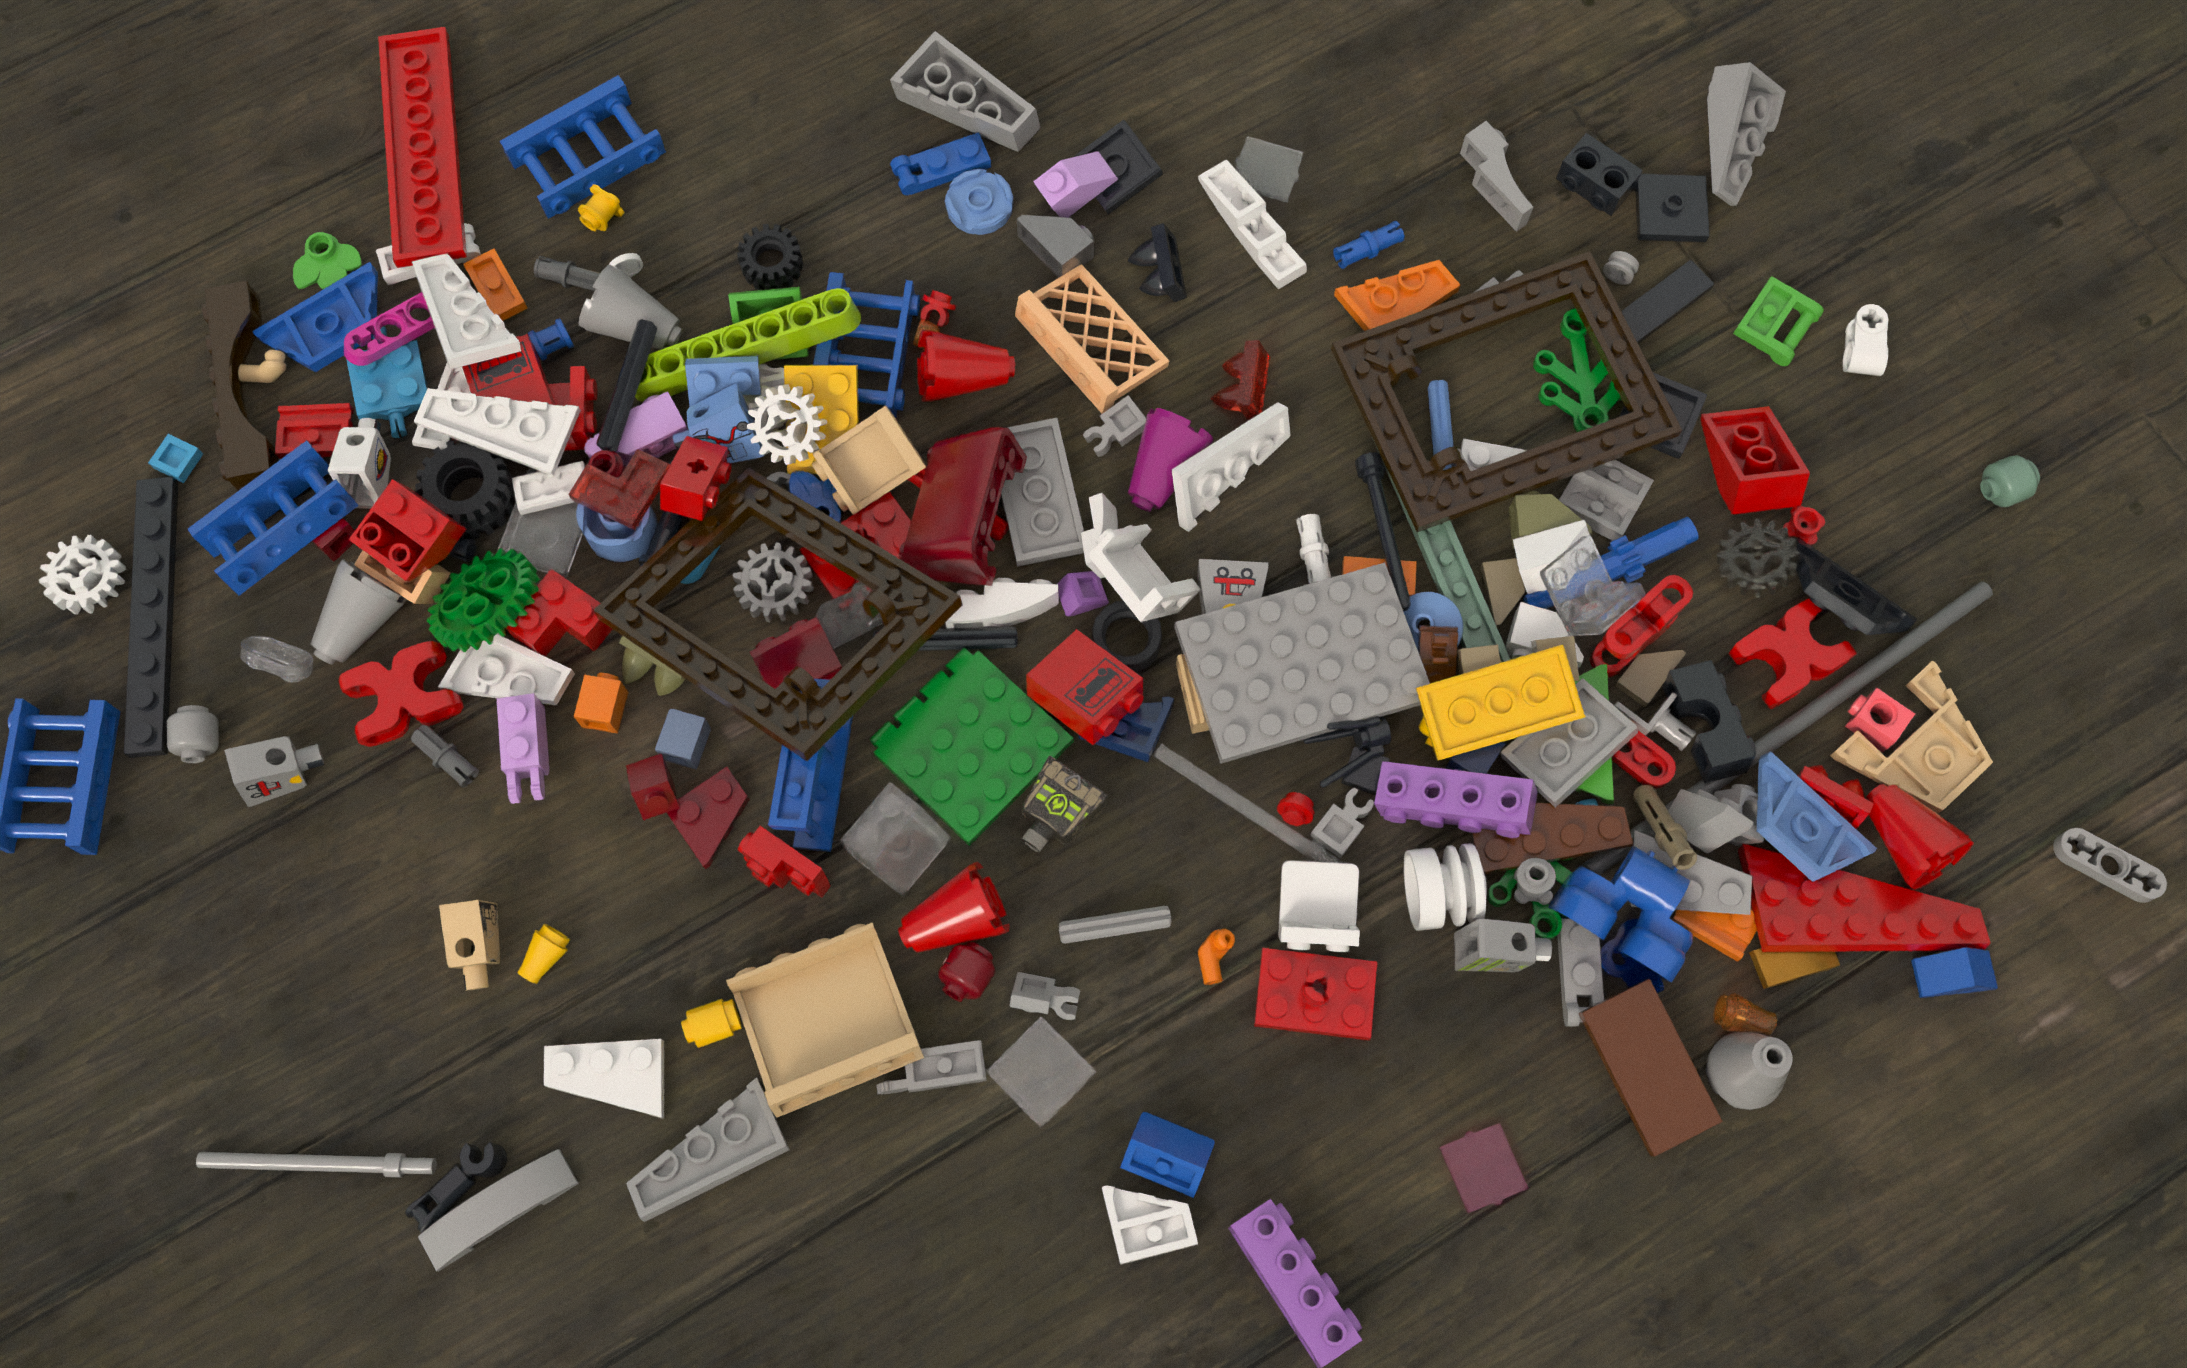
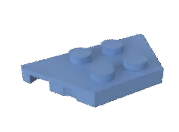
M1771 751L1760 757L1758 767L1757 832L1812 882L1876 851L1877 848Z

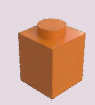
M598 673L597 677L584 675L574 718L582 728L618 734L628 696L627 689L619 678L612 674Z

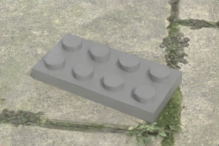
M1052 418L1007 427L1011 430L1027 456L1023 473L1014 472L1013 480H1005L1001 493L1017 567L1084 553L1081 537L1084 529L1058 419Z

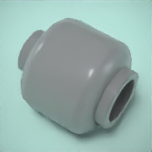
M197 705L183 706L177 709V713L168 718L167 748L172 754L180 756L182 762L200 763L205 761V756L211 755L218 750L219 721L214 714L209 713L208 708Z

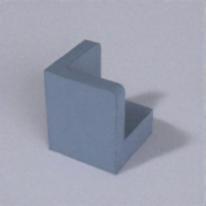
M670 709L655 751L657 754L662 753L665 761L697 770L711 727L704 717Z

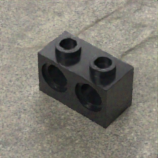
M1586 133L1562 161L1556 179L1567 190L1576 192L1588 200L1595 209L1604 211L1612 217L1635 189L1643 170Z

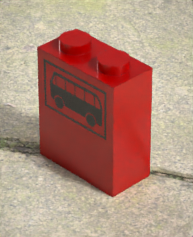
M528 334L515 336L520 342L521 352L462 366L470 392L476 396L492 398L497 396L517 401H539L556 405L539 356Z
M1077 629L1026 674L1027 696L1092 745L1103 736L1108 737L1118 726L1119 721L1127 713H1134L1144 699L1143 678Z

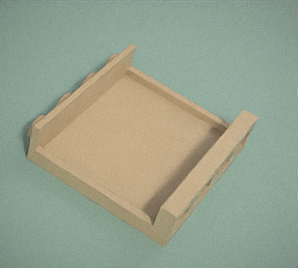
M873 923L853 925L846 929L842 935L831 939H818L809 944L808 948L794 954H780L771 963L758 968H745L739 971L735 977L726 980L734 995L766 1089L764 1094L768 1105L776 1117L924 1058Z

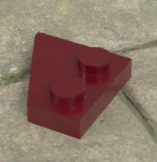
M725 767L679 798L680 808L666 813L706 870L714 861L713 856L723 839H727L733 829L734 820L737 816L741 815L750 799L728 767Z

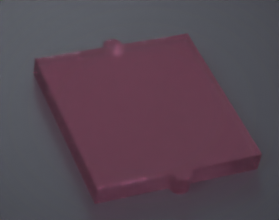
M1500 1123L1474 1134L1468 1131L1465 1133L1464 1138L1439 1148L1467 1213L1492 1203L1500 1205L1503 1202L1502 1199L1528 1189Z

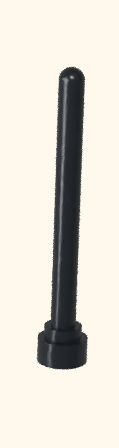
M1370 452L1359 456L1355 460L1357 475L1368 485L1387 569L1403 611H1407L1411 606L1410 597L1381 482L1386 467L1380 453Z

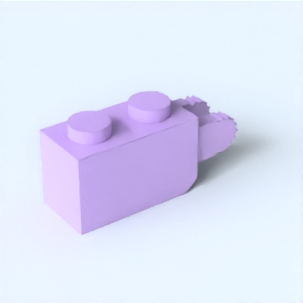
M668 391L661 395L650 396L641 405L630 410L616 451L625 466L635 469L676 449L673 435L688 430ZM599 433L594 435V438L590 437L585 443V452L589 458L596 452L601 451L596 444Z
M534 693L497 698L501 770L506 774L509 800L512 804L521 803L522 789L520 779L523 778L531 779L530 788L534 800H543L545 798L544 775L549 774L545 706Z

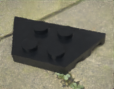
M1798 538L1789 551L1803 591L1809 595L1810 600L1816 606L1822 609H1829L1840 616L1841 621L1848 628L1855 631L1860 630L1866 635L1905 632L1917 621L1916 617L1802 539Z

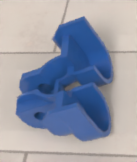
M1636 846L1631 848L1611 882L1583 866L1578 867L1571 873L1553 897L1549 908L1565 915L1597 935L1598 938L1604 940L1616 922L1617 912L1627 901L1642 910L1636 926L1629 931L1618 950L1659 974V977L1672 983L1685 962V954L1693 943V934L1669 918L1683 898L1690 880L1677 872L1678 869L1674 865L1670 868L1655 859L1654 851L1650 850L1648 853H1645Z

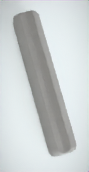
M1159 906L1063 921L1059 923L1060 940L1066 944L1168 928L1172 922L1171 913L1168 906Z

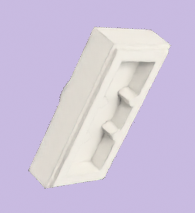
M583 461L557 467L554 476L538 471L512 478L517 508L521 515L580 501L584 494L587 495L591 491L586 466Z

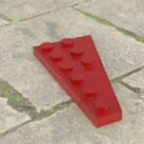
M1744 843L1738 850L1743 872L1752 875L1751 907L1755 916L1754 920L1762 952L1949 951L1966 947L1985 950L1991 944L1981 909L1841 870H1836L1812 882L1783 854Z

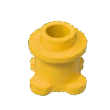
M593 184L590 187L593 196L586 205L581 204L578 207V212L581 215L579 219L583 225L592 231H606L608 228L607 223L613 215L621 217L624 211L620 207V201L615 195Z

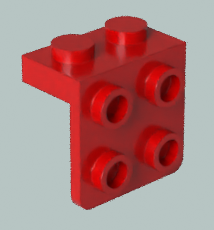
M585 366L570 367V383L548 384L556 405L579 406L581 409L564 451L585 450V443L590 437L593 438V433L597 432V418L594 412V400L598 398L596 380L590 378Z

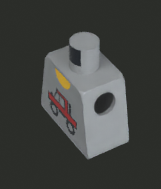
M1199 559L1197 581L1201 589L1199 596L1202 614L1262 598L1268 563Z
M288 736L225 750L234 786L248 807L304 788L307 783L303 771L324 765L318 744L296 750Z

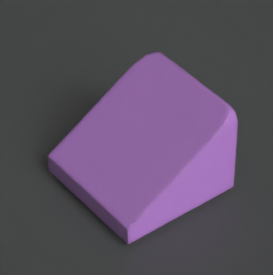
M1093 571L1068 573L1057 583L1059 598L1066 616H1075L1109 603L1102 582Z

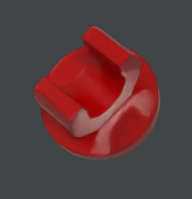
M932 290L931 296L923 294L922 300L930 304L923 307L920 314L921 320L928 321L931 312L937 310L940 314L938 326L945 327L949 322V312L947 309L955 311L957 306L951 303L952 296L936 290Z

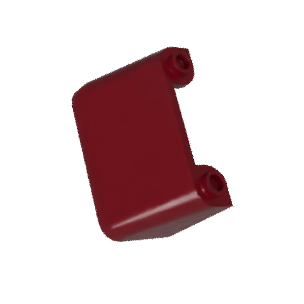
M991 427L938 440L933 447H930L927 454L928 465L906 541L900 547V560L935 581L993 585L997 569L994 566H988L987 561L988 551L994 552L995 544L990 538L991 529L1005 480H1013L1014 472L1023 473L1027 460L1026 454L1009 428Z

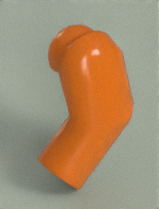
M1228 929L1214 930L1198 949L1204 985L1223 981L1219 961L1235 943L1234 934Z

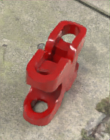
M1669 575L1652 588L1635 607L1630 608L1609 627L1603 636V640L1596 646L1590 656V663L1593 669L1599 665L1606 664L1602 659V653L1605 650H1608L1613 656L1620 659L1617 664H1607L1608 677L1619 674L1638 654L1671 627L1678 614L1688 605L1693 597V590L1690 584L1682 577ZM1667 588L1678 590L1681 595L1680 600L1673 604L1662 595L1663 590Z
M1810 598L1790 608L1775 626L1763 625L1745 636L1728 653L1738 665L1758 659L1766 661L1773 667L1776 674L1775 684L1761 697L1769 709H1774L1794 698L1809 684L1810 680L1820 681L1847 664L1857 654L1848 641H1843L1829 647L1820 645L1812 638L1809 631L1810 622L1823 609L1816 606Z
M427 641L398 651L393 657L391 670H387L379 662L371 661L340 675L338 682L341 691L349 697L378 696V705L374 713L357 722L355 726V735L359 744L372 747L404 736L409 729L411 717H415L422 725L431 726L461 713L463 703L461 697L454 691L448 689L428 693L424 691L423 683L426 677L436 669L444 666L446 662V653L441 643Z

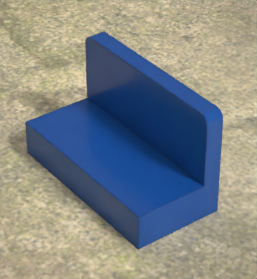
M1142 1112L1120 1168L1194 1198L1215 1141L1147 1112Z

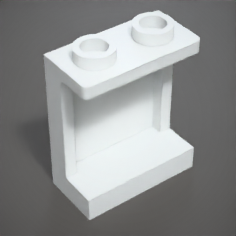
M1147 524L1139 526L1128 525L1113 530V528L1107 529L1095 540L1097 545L1088 556L1140 622L1179 613L1201 590L1192 578L1173 583L1168 580L1141 546L1142 540L1151 532V528Z

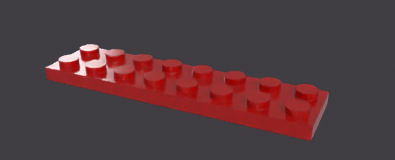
M446 27L378 36L393 261L397 268L413 266L412 261L441 254H448L452 260L467 258L450 41Z

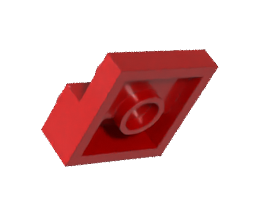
M761 826L758 827L755 833L749 832L739 844L738 851L744 855V860L747 862L746 867L752 871L751 875L767 887L775 883L783 889L791 879V884L805 895L810 896L814 892L821 898L831 887L821 867Z

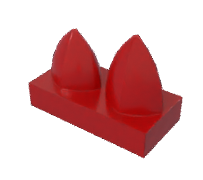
M1823 765L1804 766L1797 775L1855 829L1870 814L1874 803L1865 799L1864 790L1859 779L1849 780L1839 785L1829 779Z

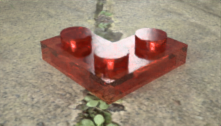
M639 449L636 450L619 479L587 464L568 495L571 500L636 530L658 494L660 483L670 464Z

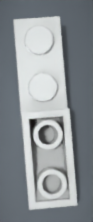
M1009 578L994 579L992 586L985 585L984 595H978L977 592L971 590H959L956 594L960 595L963 605L945 622L946 628L1009 627L1027 621L1058 605V584H1052L1050 581L1041 579L1032 580L1030 583H1015L1014 580Z

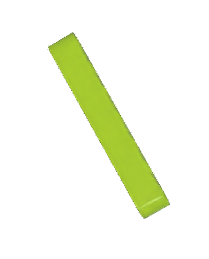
M836 288L650 353L635 398L643 403L645 399L653 395H661L668 391L670 396L688 390L685 369L686 359L758 356L760 365L854 331L861 322V314L849 293L844 289Z

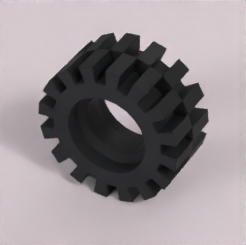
M762 224L764 230L760 232L756 226L751 229L753 236L745 233L743 236L744 243L739 242L737 257L743 277L745 276L749 285L753 283L757 290H761L762 286L765 287V290L772 289V286H777V289L783 288L782 284L785 282L791 287L794 284L792 277L798 279L801 275L799 269H803V258L795 235L792 236L791 231L787 228L782 232L781 226L774 224L773 230H770L769 224ZM768 250H778L783 254V260L775 266L764 267L757 262L758 256Z

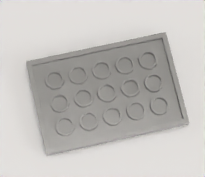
M1385 563L1177 621L1174 626L1221 764L1334 731L1327 728V724L1330 722L1357 721L1375 716L1382 717L1419 706L1420 702L1415 688L1430 684Z

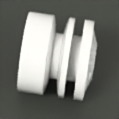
M1472 843L1462 844L1459 848V853L1453 845L1446 846L1442 864H1440L1433 848L1413 849L1405 852V894L1410 919L1416 931L1442 928L1445 922L1446 910L1449 911L1453 924L1456 926H1463L1466 917L1469 923L1478 918L1485 919L1486 879L1475 845Z

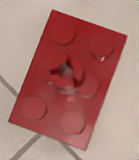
M888 492L841 522V524L899 558L900 547L906 541L911 520L892 494ZM804 547L799 549L800 554L804 555L807 564L840 610L872 590Z
M1262 948L1254 1026L1370 1040L1377 962Z

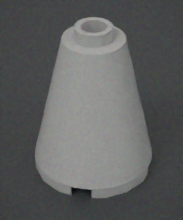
M607 265L592 286L596 290L591 300L588 298L585 300L579 317V326L585 328L586 331L630 342L637 321L640 319L649 320L657 327L651 348L661 350L677 344L683 332V329L678 327L680 320L619 268Z
M342 559L337 566L310 643L316 648L313 654L331 665L336 660L344 663L407 600L354 566L355 563H348L345 559Z
M1749 1031L1733 1032L1722 1037L1710 1051L1707 1057L1706 1075L1712 1090L1727 1101V1104L1734 1108L1746 1110L1761 1108L1773 1102L1781 1093L1792 1065V1053L1787 1044L1778 1038Z

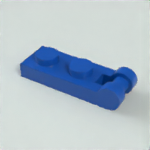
M978 132L911 156L901 155L895 157L890 162V166L894 175L899 176L900 181L898 185L902 194L912 195L953 181L954 178L965 171L988 169L991 167V159ZM918 170L921 172V175H912V172Z

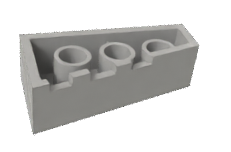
M936 31L890 79L898 100L973 133L979 132L980 136L1017 152L1041 128L1036 108Z

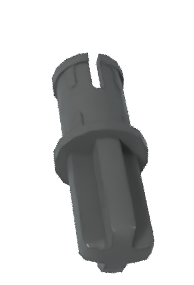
M539 256V259L535 261L534 276L536 278L560 283L567 289L573 285L592 291L596 290L592 286L600 275L599 272L577 267L574 261L566 263L545 256Z
M423 724L413 732L411 741L433 760L432 765L435 768L441 767L462 788L473 782L469 776L472 775L474 778L478 776L479 770L457 752V746L454 743L448 744L428 725Z

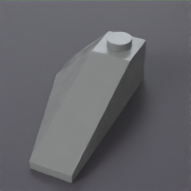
M1751 62L1716 66L1707 97L1712 193L1730 206L1738 204L1752 176L1751 164L1756 156H1762L1766 148L1763 141L1767 133L1774 132L1778 124L1786 93L1782 87Z

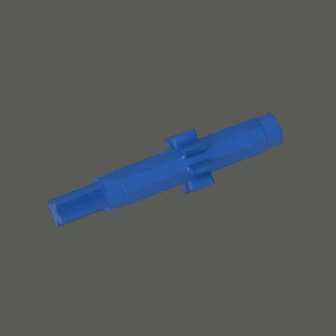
M1685 517L1631 542L1624 535L1609 542L1610 546L1607 547L1608 553L1579 566L1564 585L1527 594L1524 596V603L1547 609L1562 601L1568 602L1576 597L1583 596L1623 576L1626 582L1630 583L1643 577V573L1646 572L1644 566L1697 541L1699 538L1697 529L1691 519Z

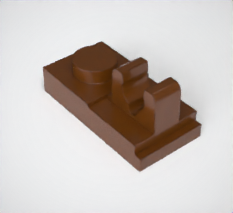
M1419 626L1418 652L1430 684L1456 676L1457 626Z

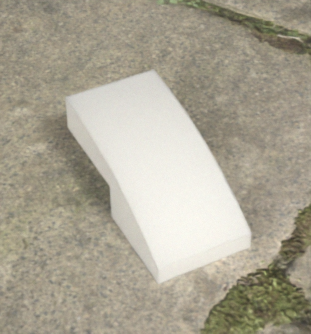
M1103 493L1089 497L1094 528L1081 533L1086 565L1100 579L1105 576L1093 563L1088 554L1097 545L1095 540L1101 533L1110 528H1113V530L1118 529L1116 508Z

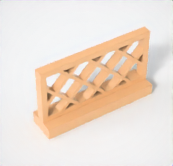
M1082 264L1035 293L1028 290L1018 296L1015 317L1102 414L1114 406L1115 400L1169 365V360ZM1080 278L1088 287V294L1068 291V285ZM1047 297L1062 299L1061 311L1047 309L1041 301ZM1067 300L1087 303L1086 313L1066 312ZM1091 304L1105 306L1110 311V318L1091 316ZM1064 321L1083 323V335L1069 333L1063 327ZM1088 325L1108 327L1107 339L1087 336ZM1113 328L1127 330L1132 336V343L1112 340ZM1086 345L1106 348L1105 360L1091 358L1086 353ZM1111 349L1130 352V362L1109 361ZM1135 353L1147 354L1155 363L1149 367L1135 365ZM1108 369L1128 372V380L1117 387L1108 377Z

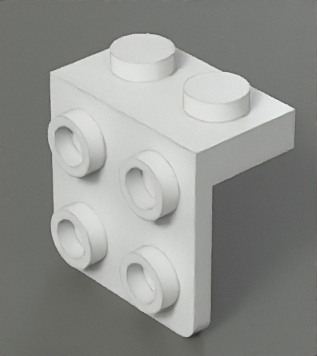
M1287 860L1282 864L1278 936L1281 942H1287V948L1309 950L1311 944H1326V950L1348 952L1349 946H1359L1360 930L1356 926L1358 867L1352 863Z

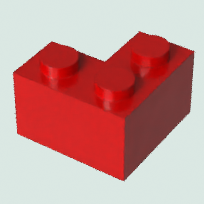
M552 569L537 585L539 591L530 595L535 602L524 607L528 614L526 616H517L515 621L518 625L516 627H506L517 642L545 657L566 632L593 651H596L613 630L600 621L594 612V609L600 602Z

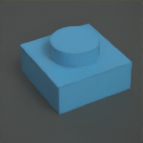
M167 434L148 463L155 470L184 483L203 456V453L197 447Z

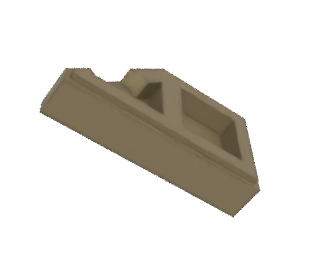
M1517 558L1483 562L1481 565L1489 611L1497 629H1499L1525 593Z
M1675 650L1638 654L1615 686L1646 707L1666 681L1669 671L1675 669L1686 652Z

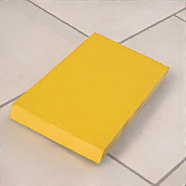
M1563 645L1415 688L1437 760L1585 718Z

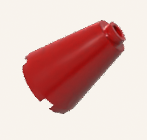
M922 330L920 332L918 347H924V352L921 353V358H917V383L919 395H923L922 402L936 401L1006 385L1009 377H1014L1015 359L1013 356H1009L1007 349L931 330Z
M1881 784L1866 796L1868 801L1874 803L1869 814L1874 826L1904 881L1914 890L1928 885L1943 875L1941 870L1950 863L1953 866L1958 863L1974 844L1966 833L1895 784L1888 787L1885 784Z
M976 861L968 865L902 917V926L898 928V932L907 949L912 947L916 952H923L1009 932V924L1002 925L1000 919L1007 915L1002 900L990 876L982 879L978 873V870L984 868L979 862Z

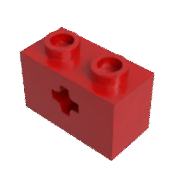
M686 436L660 483V509L703 521L708 509L714 508L717 504L721 483L727 484L730 478L732 464L727 463L728 447Z

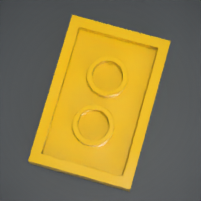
M858 365L784 366V384H789L790 390L797 386L803 387L802 396L813 393L815 398L811 404L814 407L822 405L824 408L818 413V418L827 420L826 425L819 426V431L824 433L826 437L823 440H815L819 450L859 424ZM786 400V402H790V403H791V405H792L793 408L798 409V410L801 409V408H800L798 405H796L795 403ZM796 418L790 420L787 419L788 421L786 422V430L787 427L791 425L790 423L795 421ZM808 452L809 459L799 461L796 458L795 463L787 464V473L792 474L794 471H805L817 474L812 466V463L816 461L813 453Z

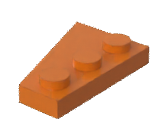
M1440 260L1400 270L1399 274L1383 279L1375 277L1365 280L1364 284L1348 288V286L1336 288L1334 296L1363 331H1367L1441 304L1459 291L1460 283Z

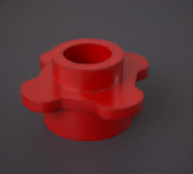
M1793 507L1790 511L1791 518L1789 522L1783 526L1784 534L1788 537L1800 538L1810 546L1814 545L1818 540L1817 532L1825 525L1824 517L1813 508ZM1801 523H1805L1807 528H1803Z

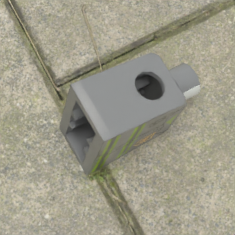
M1478 918L1454 933L1456 971L1519 972L1535 964V961H1549L1552 955L1551 940L1549 938H1535V927L1529 923Z

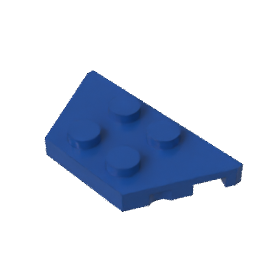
M369 262L257 328L253 333L262 343L275 350L282 351L285 356L317 372L344 356V339L350 331L377 317L378 272ZM358 343L354 344V349L360 345Z

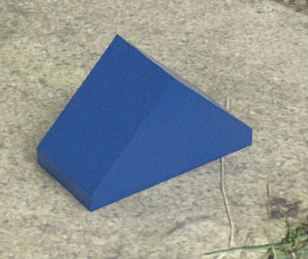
M1966 947L1911 960L1920 998L1998 989L1988 950Z

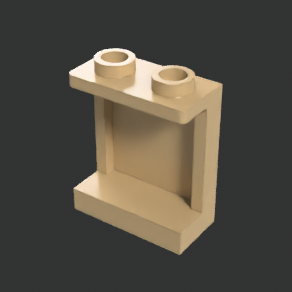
M884 406L837 439L813 453L816 461L812 463L813 468L824 482L829 479L837 490L832 496L842 511L845 512L849 509L853 515L927 467L888 406Z

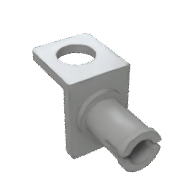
M1674 692L1667 697L1647 723L1621 703L1616 702L1614 705L1645 736L1649 732L1653 733L1655 730L1677 746L1680 751L1687 746L1691 738L1696 734V731L1691 730L1669 713L1671 709L1668 707L1677 697V694Z

